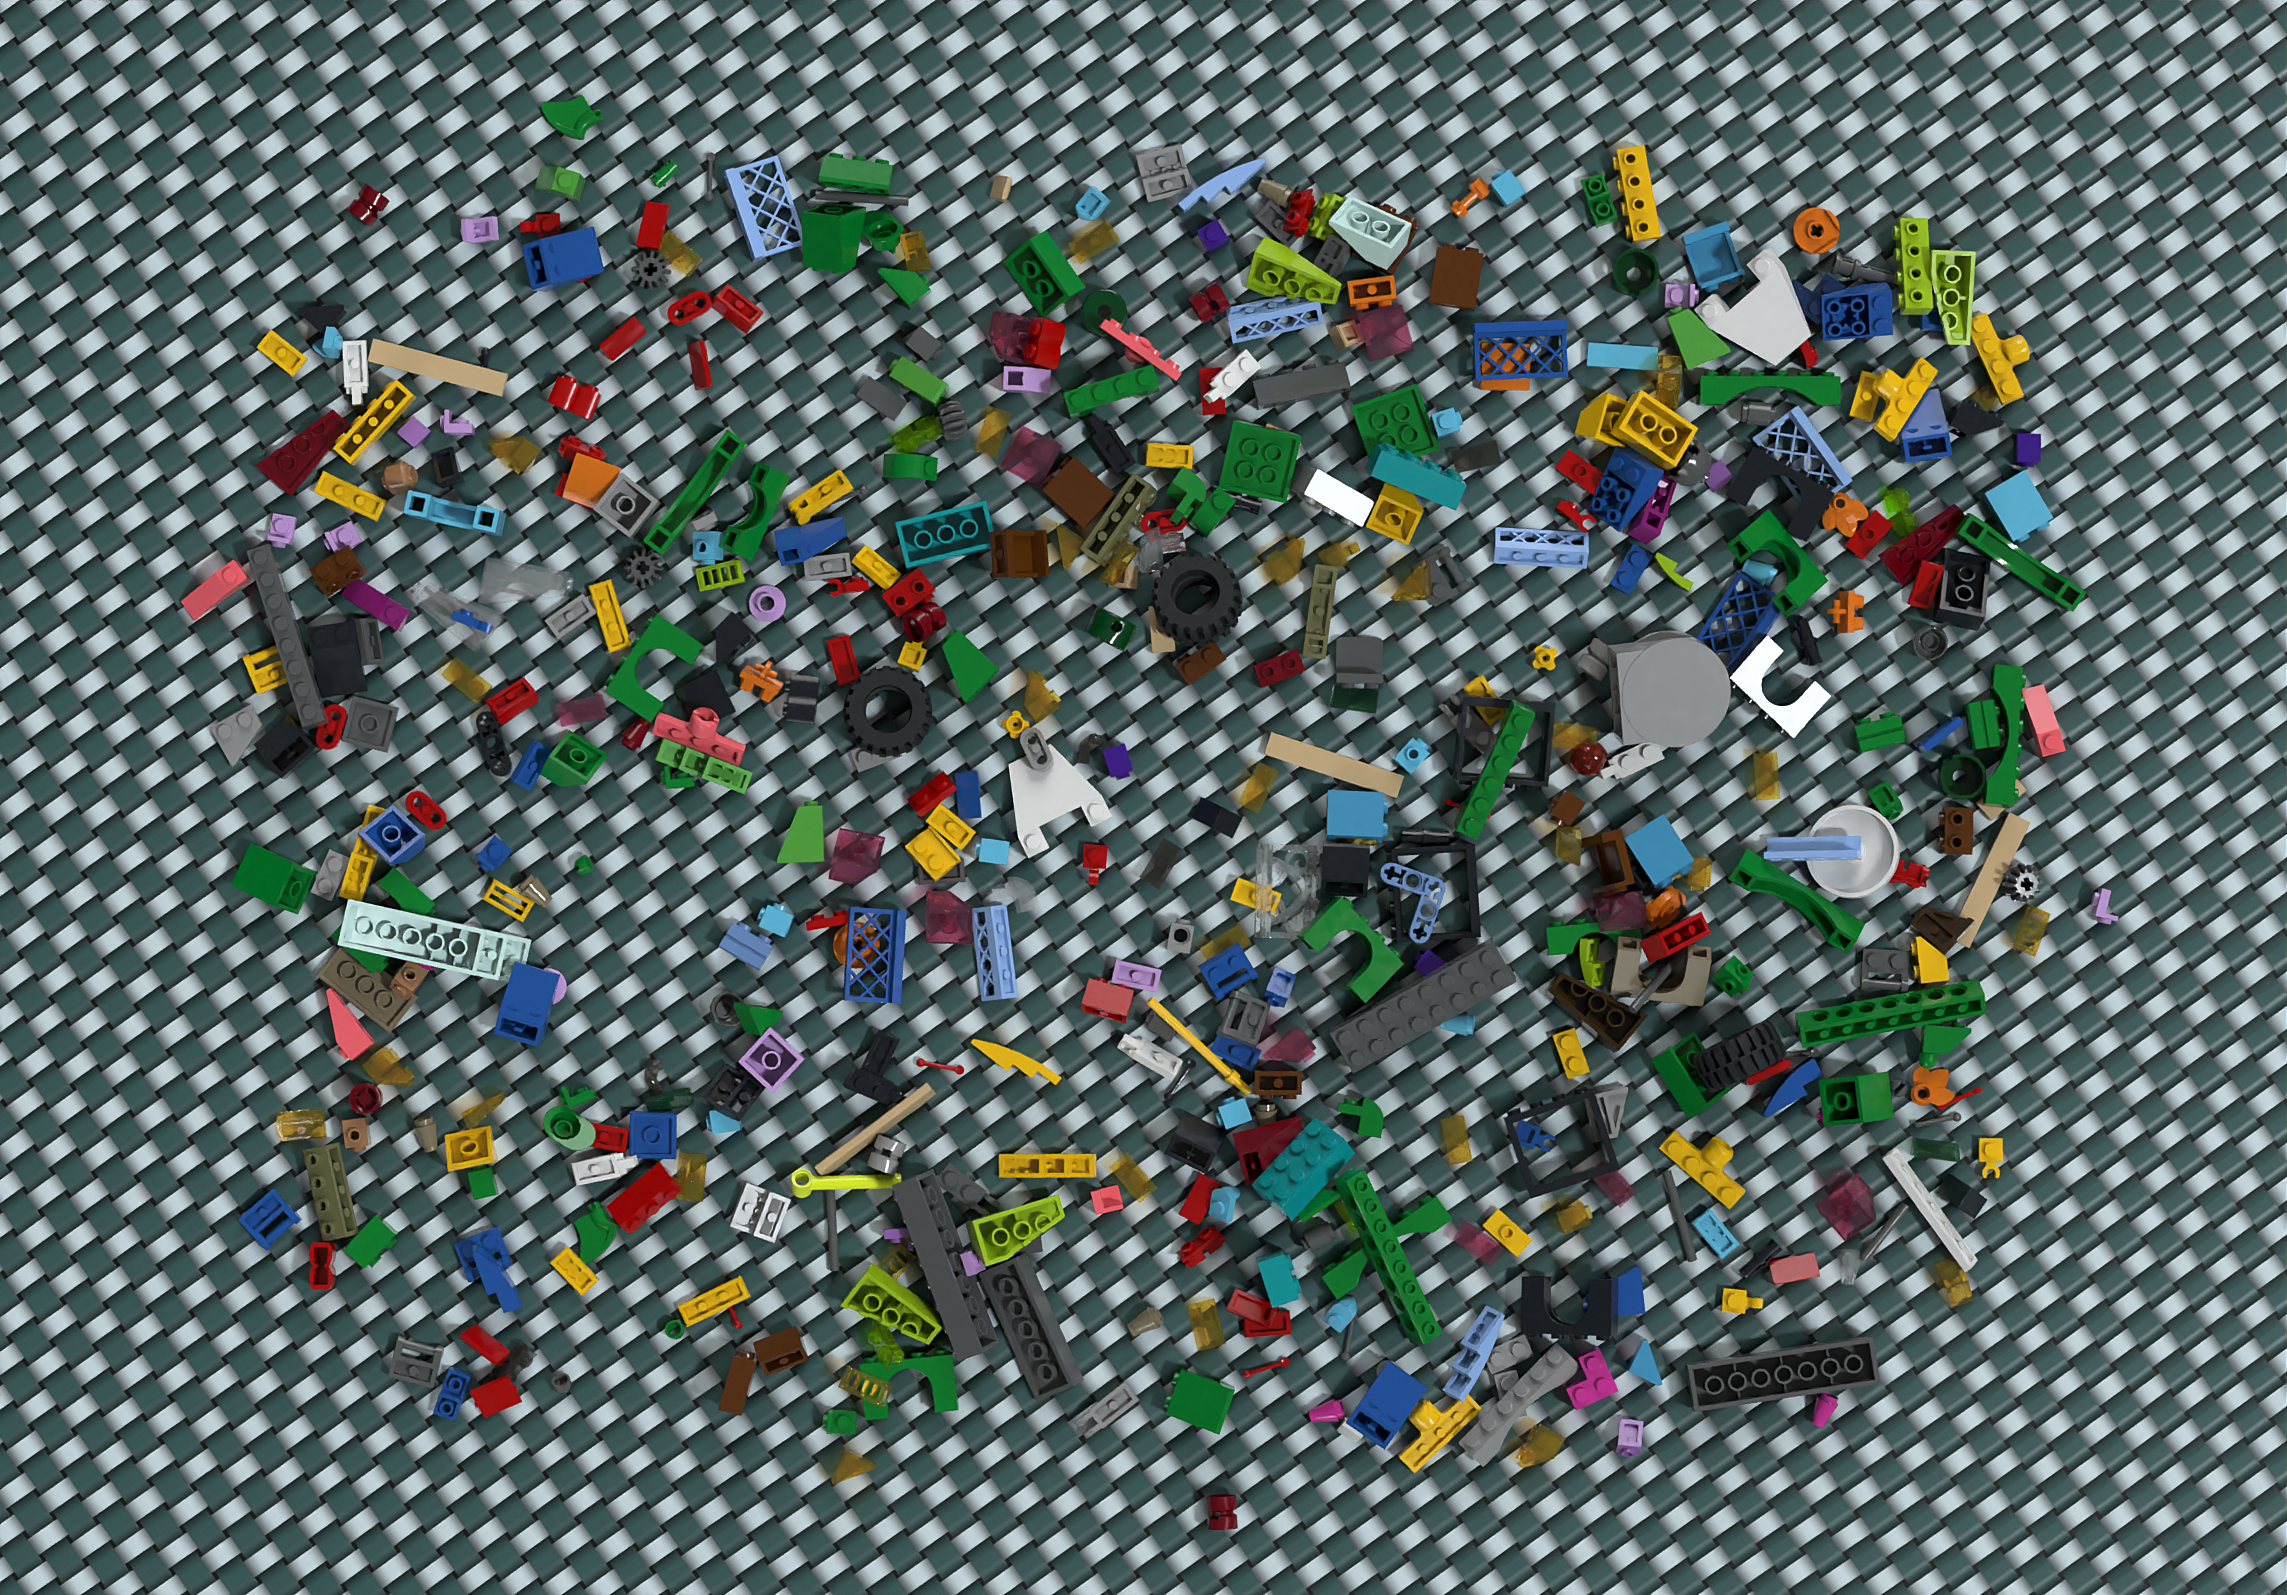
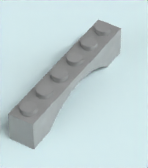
M1556 1342L1458 1443L1484 1467L1500 1451L1508 1431L1517 1418L1542 1395L1565 1384L1581 1366Z

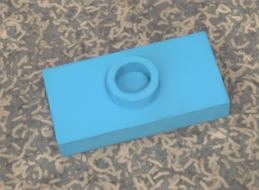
M1710 1208L1692 1222L1693 1226L1721 1259L1740 1245Z

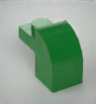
M884 454L882 477L901 480L937 481L938 458L917 454Z
M1184 466L1166 491V494L1180 503L1170 520L1177 525L1182 517L1187 520L1192 511L1196 513L1206 497V489L1202 480Z
M1218 486L1192 517L1189 525L1207 539L1221 522V519L1235 504L1236 500Z
M1363 1097L1362 1106L1358 1105V1101L1344 1099V1103H1338L1337 1112L1360 1116L1357 1130L1358 1135L1381 1138L1384 1122L1383 1114L1380 1107L1374 1101Z

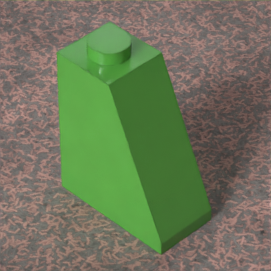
M541 166L534 189L579 203L586 180L580 173L558 166Z
M1678 306L1669 310V315L1664 317L1684 369L1689 370L1731 352L1730 348L1690 309H1682V306Z
M903 356L899 360L895 359L888 369L891 371L890 378L936 408L950 389L946 382Z
M806 801L804 806L798 807L778 855L777 863L825 862L824 808L822 805L818 806V801Z

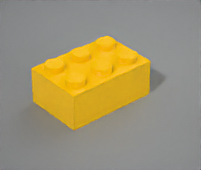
M1640 390L1631 395L1610 433L1665 471H1668L1677 466L1698 428L1643 390Z

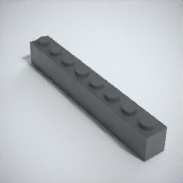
M266 544L248 550L249 561L301 725L304 729L310 730L328 724L329 720L274 547Z

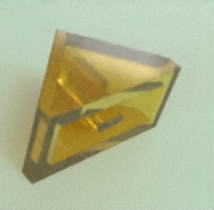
M923 230L900 235L908 271L919 272L931 269Z
M1056 523L1064 571H1067L1082 552L1080 547L1085 540L1063 524Z
M1424 560L1393 594L1392 600H1427L1432 595L1430 566L1427 560Z
M1954 1257L1935 1264L1950 1308L1973 1301L1969 1280Z
M846 1448L832 1477V1484L877 1469V1462Z

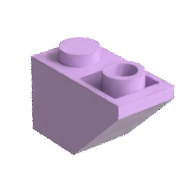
M1004 366V392L1050 394L1051 370Z

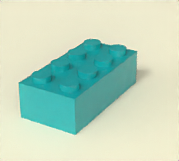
M1383 442L1382 445L1379 443L1375 444L1365 467L1372 477L1455 511L1467 487L1459 472L1450 468L1444 471L1438 466L1439 464L1428 459L1422 462L1417 458L1416 454L1406 450L1404 453H1401L1396 449V446L1387 442Z
M986 500L895 522L907 570L991 549L990 532L994 530Z
M1314 1117L1255 1180L1252 1186L1263 1200L1293 1221L1349 1161L1355 1152L1343 1137Z
M1280 1249L1256 1257L1272 1308L1298 1300V1293H1301L1302 1290L1297 1276L1291 1275L1290 1271L1294 1270V1266L1289 1253L1284 1254L1283 1250Z

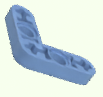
M1395 863L1384 864L1379 872L1380 879L1383 882L1420 895L1408 935L1415 943L1426 942L1431 935L1445 893V884L1439 878ZM1390 867H1393V872L1399 875L1401 870L1405 871L1401 884L1397 883L1399 878L1391 877L1388 880L1384 870H1389ZM1410 874L1416 875L1419 879L1418 885L1414 888L1406 884V878ZM1435 882L1438 883L1437 887L1441 889L1433 897V899L1438 900L1437 904L1431 900H1424V896L1430 897L1431 894L1428 886L1433 885ZM1424 904H1429L1433 907V914L1428 918L1422 916L1420 912ZM1417 917L1422 921H1430L1429 926L1424 924L1422 929L1426 933L1425 937L1421 936L1419 939H1416V934L1413 933V930L1419 929L1421 922H1416Z

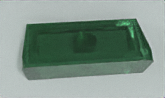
M1332 685L1329 708L1376 714L1379 691L1341 688L1339 685Z
M689 1086L646 1097L644 1102L648 1111L665 1112L695 1103L692 1089Z
M1920 1138L1912 1139L1911 1156L1952 1162L1960 1161V1151L1957 1143Z

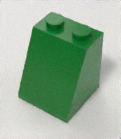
M825 202L801 212L803 267H810L813 271L817 272L831 270L833 274H845L846 270L855 267L866 207Z
M951 630L943 638L944 645L942 648L961 697L968 704L1000 670L959 630L955 633Z
M250 843L244 853L243 861L234 875L231 886L274 907L299 914L317 872L268 849Z
M1888 1072L1819 1080L1824 1127L1894 1118Z
M1181 1368L1180 1373L1175 1372L1171 1383L1172 1386H1175L1172 1395L1167 1394L1163 1406L1167 1408L1166 1414L1220 1435L1235 1392L1234 1386Z

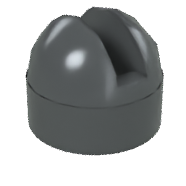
M1893 1079L1890 1082L1891 1095L1895 1097L1904 1096L1908 1090L1907 1083L1903 1079ZM1902 1083L1904 1086L1895 1093L1894 1090Z
M559 1373L552 1378L553 1389L557 1393H567L570 1390L571 1380L568 1374Z

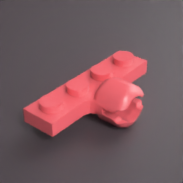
M1111 318L1109 321L1104 319L1099 325V328L1124 345V354L1129 362L1133 364L1148 362L1174 381H1177L1182 374L1178 371L1180 366L1172 360L1168 359L1165 362L1158 357L1161 353L1153 348L1146 338L1138 337L1132 332L1126 334L1120 330L1122 325Z
M706 707L694 710L690 722H685L659 712L652 734L737 767H739L746 745L717 733L719 718L714 710Z

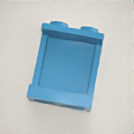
M1727 221L1687 234L1681 238L1699 291L1705 290L1706 293L1719 289V284L1725 282L1728 285L1742 281L1741 277L1745 275L1729 234L1730 228Z
M1328 790L1326 841L1335 842V838L1376 839L1377 843H1382L1383 836H1387L1388 823L1383 822L1384 814H1388V800H1384V792Z
M1664 814L1624 839L1626 846L1632 851L1655 889L1659 886L1661 889L1667 887L1673 882L1672 878L1678 874L1684 876L1693 869V857Z

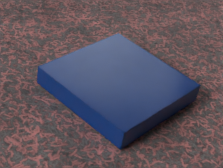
M1960 717L1949 719L1916 745V748L1920 753L1928 752L1963 725L1964 722Z
M630 1111L629 1156L637 1155V1158L676 1159L677 1112Z

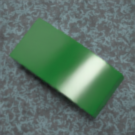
M1603 173L1580 180L1596 228L1618 221Z

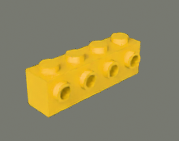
M1640 145L1618 149L1615 152V156L1612 157L1614 170H1618L1620 179H1616L1618 193L1623 194L1624 202H1620L1622 215L1627 216L1628 225H1625L1626 238H1631L1632 244L1660 239L1661 233L1645 146Z
M398 380L389 382L382 390L383 394L378 400L375 398L367 406V412L362 417L358 416L352 422V428L346 434H341L335 441L336 445L333 449L351 465L355 466L417 398Z

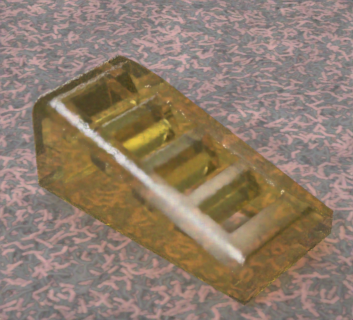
M2028 905L2011 948L2035 957L2051 914ZM2031 913L2042 917V922L2030 918ZM2028 922L2039 926V930L2027 927ZM2027 931L2035 934V939L2025 936L2024 932ZM2025 940L2033 945L2030 948L2021 944V941Z
M503 1092L462 1112L461 1115L468 1129L471 1130L504 1102L508 1097L507 1094Z
M899 1242L877 1266L897 1280L917 1257L902 1242ZM898 1251L908 1259L906 1263L896 1255ZM891 1258L895 1259L902 1267L898 1269L889 1260ZM885 1264L896 1273L894 1276L883 1268Z
M847 1366L839 1388L882 1407L885 1406L893 1385L856 1368ZM853 1374L857 1375L853 1386L850 1387L848 1385ZM863 1378L865 1379V1381L861 1388V1391L857 1390ZM870 1383H874L870 1394H867ZM879 1387H882L878 1398H876Z

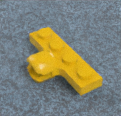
M1987 313L1972 318L1971 340L2001 405L2003 406L2023 398L2024 393L2013 372V367L2028 361L2030 358V350L2026 340L2019 334L2005 340H2000Z
M1919 357L1904 379L1891 369L1881 372L1874 380L1872 389L1885 400L1886 407L1872 428L1889 442L1893 441L1936 376L1938 370L1925 359Z
M1674 1130L1660 1145L1659 1149L1728 1209H1731L1744 1195L1746 1190L1723 1170V1167L1732 1159L1733 1150L1721 1138L1713 1137L1703 1148L1698 1149L1677 1130Z
M1469 1394L1463 1403L1455 1400L1442 1412L1429 1400L1419 1402L1408 1417L1420 1433L1398 1454V1457L1416 1473L1467 1425L1482 1408Z

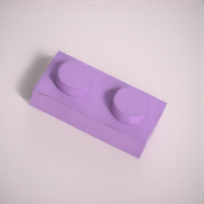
M1116 960L1111 983L1123 984L1157 993L1162 970Z

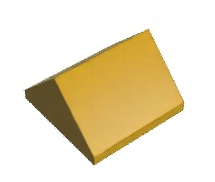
M490 1125L445 1135L448 1172L498 1161Z

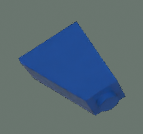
M1637 1265L1614 1277L1618 1279V1317L1646 1313L1641 1269ZM1589 1293L1585 1295L1586 1301H1582L1584 1315H1586L1589 1306Z

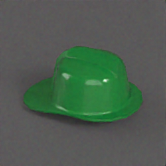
M880 210L866 212L862 234L869 240L874 250L895 253L896 247L900 243V235L903 233V226L887 212Z
M552 1107L543 1118L545 1132L558 1145H563L570 1150L581 1151L590 1147L595 1140L596 1131L593 1125L568 1107Z

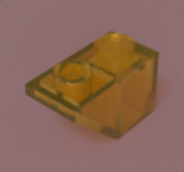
M1658 355L1654 399L1672 410H1677L1682 379V356Z
M524 436L495 439L487 443L492 447L489 452L500 460L504 456L510 461L508 466L518 474L521 471L527 474L543 453L542 450Z
M1295 537L1285 544L1287 547L1280 553L1275 550L1265 557L1267 562L1264 563V566L1279 588L1299 575L1306 542L1304 538L1298 540Z
M1031 670L1028 672L1024 706L1039 724L1061 708L1058 704L1061 699L1054 690L1050 692L1044 686L1047 681L1040 671L1035 673Z
M387 1047L383 1048L362 1065L376 1084L412 1087L416 1084L413 1080L415 1075L407 1066L405 1068L402 1067L398 1062L401 1058L392 1048L390 1050Z
M1541 1423L1537 1427L1533 1426L1527 1436L1530 1440L1526 1448L1522 1446L1517 1453V1465L1524 1468L1554 1459L1566 1438Z

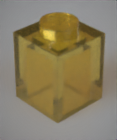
M1693 858V869L1685 875V886H1690V891L1704 892V887H1710L1712 859Z
M1582 1202L1555 1211L1563 1234H1568L1591 1225L1589 1219L1593 1218L1589 1206H1584Z

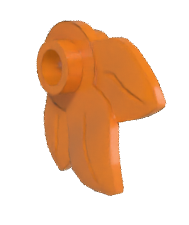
M1837 492L1831 499L1828 509L1823 513L1822 524L1826 531L1837 527L1842 534L1852 537L1857 528V520H1866L1869 514L1864 504L1860 501L1851 500L1847 494ZM1838 499L1844 502L1843 508L1836 506Z
M1920 1065L1914 1071L1912 1076L1914 1086L1911 1089L1910 1096L1915 1104L1924 1106L1932 1103L1936 1106H1941L1954 1098L1955 1094L1945 1088L1949 1078V1071L1947 1069H1937L1930 1072L1929 1069H1925ZM1919 1090H1924L1926 1092L1925 1098H1920L1918 1096Z

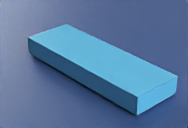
M1588 342L1586 366L1657 371L1658 347Z

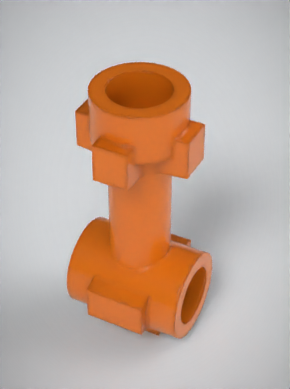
M1475 179L1468 186L1471 191L1460 202L1455 200L1452 203L1451 212L1459 219L1462 216L1465 217L1469 213L1466 209L1477 198L1481 201L1491 192L1488 189L1489 186L1484 180Z

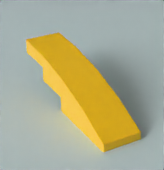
M369 804L359 832L386 809ZM359 835L354 851L349 859L339 896L362 902L379 854Z
M978 1039L971 1041L975 1047L1006 1071L1014 1064L1030 1078L1037 1071L1055 1085L1062 1078L1042 1063L1018 1051Z
M999 1154V1177H1096V1154Z

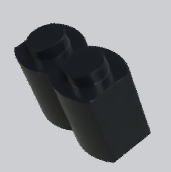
M791 674V679H786L785 693H789L788 702L783 703L782 716H786V721L815 725L820 685L819 677Z

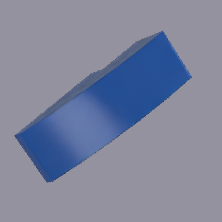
M1810 1058L1799 1065L1779 1084L1762 1111L1764 1117L1774 1114L1807 1095L1803 1086L1823 1075L1814 1058Z
M478 1244L473 1245L472 1254L487 1295L497 1293L503 1313L522 1308L521 1296L507 1271L489 1252Z

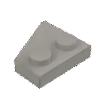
M250 704L213 725L210 729L231 766L234 767L239 762L238 760L244 751L248 749L263 724Z
M1628 1086L1595 1094L1610 1139L1618 1137L1628 1094ZM1584 1099L1594 1142L1602 1141L1589 1099Z

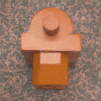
M1838 591V600H1833V609H1826V614H1833V623H1837V633H1854V631L1863 630L1864 620L1862 617H1854V608H1863L1864 596L1855 594V591Z
M770 661L765 666L758 662L755 667L747 664L739 675L742 677L739 685L740 689L751 692L754 685L762 688L759 698L768 703L780 692L784 683L775 679L778 673L771 670L773 663Z

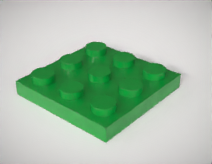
M1417 384L1350 407L1368 459L1375 444L1379 443L1382 445L1383 442L1396 446V449L1401 453H1404L1405 450L1417 455V458L1440 450Z
M1234 419L1219 487L1229 491L1286 503L1302 435Z

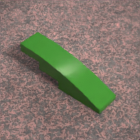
M662 738L654 760L745 794L753 772Z

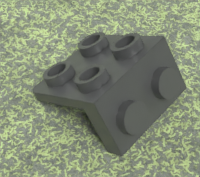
M1339 637L1336 640L1335 684H1341V688H1355V684H1364L1366 689H1378V685L1383 684V640L1381 638Z

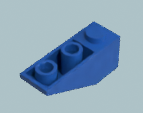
M842 516L774 531L781 566L803 562L847 536Z

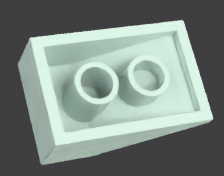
M1351 196L1348 197L1329 220V225L1366 261L1386 270L1406 247L1412 225L1403 219Z

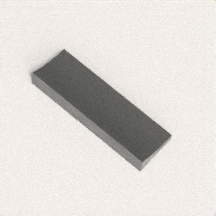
M1025 1252L979 1273L1036 1402L1084 1380L1027 1253Z

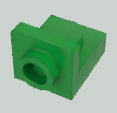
M664 766V771H661V783L666 785V789L696 787L695 777H689V773L675 774L676 779H672L671 766Z
M1887 780L1867 792L1868 797L1878 812L1887 820L1897 818L1904 810L1900 799Z
M567 1085L561 1086L562 1092L559 1093L563 1105H568L569 1108L597 1098L595 1090H588L587 1086L574 1091L575 1096L573 1097Z
M829 1409L828 1415L823 1414V1428L827 1429V1434H856L857 1410Z

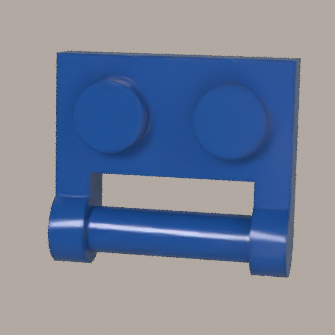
M1238 942L1198 966L1218 1001L1223 999L1226 993L1246 981L1259 977ZM1243 967H1245V969L1247 970L1242 974L1238 975L1237 977L1233 978L1232 980L1228 981L1227 983L1223 984L1222 986L1218 987L1217 983L1229 977L1230 975L1242 969Z
M273 1188L238 1220L267 1251L279 1236L294 1223H299L302 1218ZM284 1211L288 1217L268 1235L263 1236L261 1231Z
M499 1226L454 1243L468 1282L475 1281L476 1277L480 1276L478 1268L472 1269L470 1262L474 1261L472 1254L473 1245L478 1244L490 1254L500 1251L501 1258L496 1260L502 1267L508 1268L513 1266Z

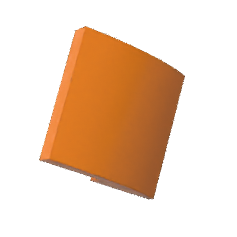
M1480 343V349L1485 354L1494 346L1493 343ZM1500 343L1499 345L1510 353L1517 346V343ZM1523 344L1530 350V344ZM1519 346L1511 356L1522 365L1530 355ZM1496 347L1488 357L1499 365L1507 356ZM1485 359L1480 365V375H1490L1496 368ZM1508 359L1500 368L1507 374H1513L1519 367ZM1530 360L1524 365V368L1529 372ZM1520 370L1517 374L1525 373L1522 370ZM1497 371L1494 375H1501V373ZM1530 379L1480 381V390L1529 391Z
M577 452L562 497L594 508L618 478L621 468Z

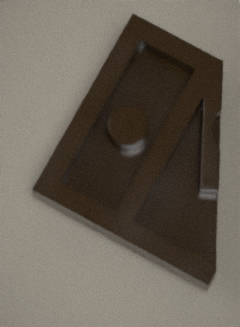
M1926 906L1909 922L1910 927L1943 955L1975 924V920L1968 917L1966 919L1954 916L1953 913L1939 912L1934 908Z

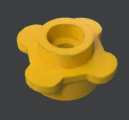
M1537 646L1534 649L1536 654L1535 660L1532 662L1534 668L1539 669L1542 667L1547 668L1549 671L1555 668L1554 658L1557 655V650L1555 648L1545 649L1542 646Z
M1013 711L1012 716L1002 721V727L1006 728L1014 739L1018 738L1019 734L1030 726L1029 722L1021 717L1019 711ZM1015 722L1018 723V726H1017V727H1014V726H1013V724H1014Z

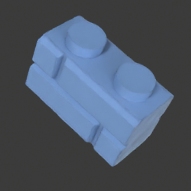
M741 921L738 925L732 923L719 948L760 971L774 948L770 944L772 940L761 933L758 937L750 933L752 928Z

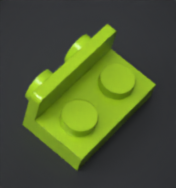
M1324 192L1318 199L1314 216L1309 220L1306 235L1326 242L1330 233L1338 234L1329 225V220L1346 199L1333 193Z

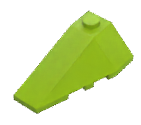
M1264 237L1254 252L1245 287L1265 296L1285 295L1287 299L1301 297L1307 298L1312 302L1336 304L1342 284L1286 245Z
M1931 250L1929 274L1946 343L1950 345H1970L1976 252Z
M1059 1194L968 1221L965 1224L974 1250L984 1266H989L1008 1260L1021 1248L1027 1246L1040 1234L1062 1220L1065 1214Z

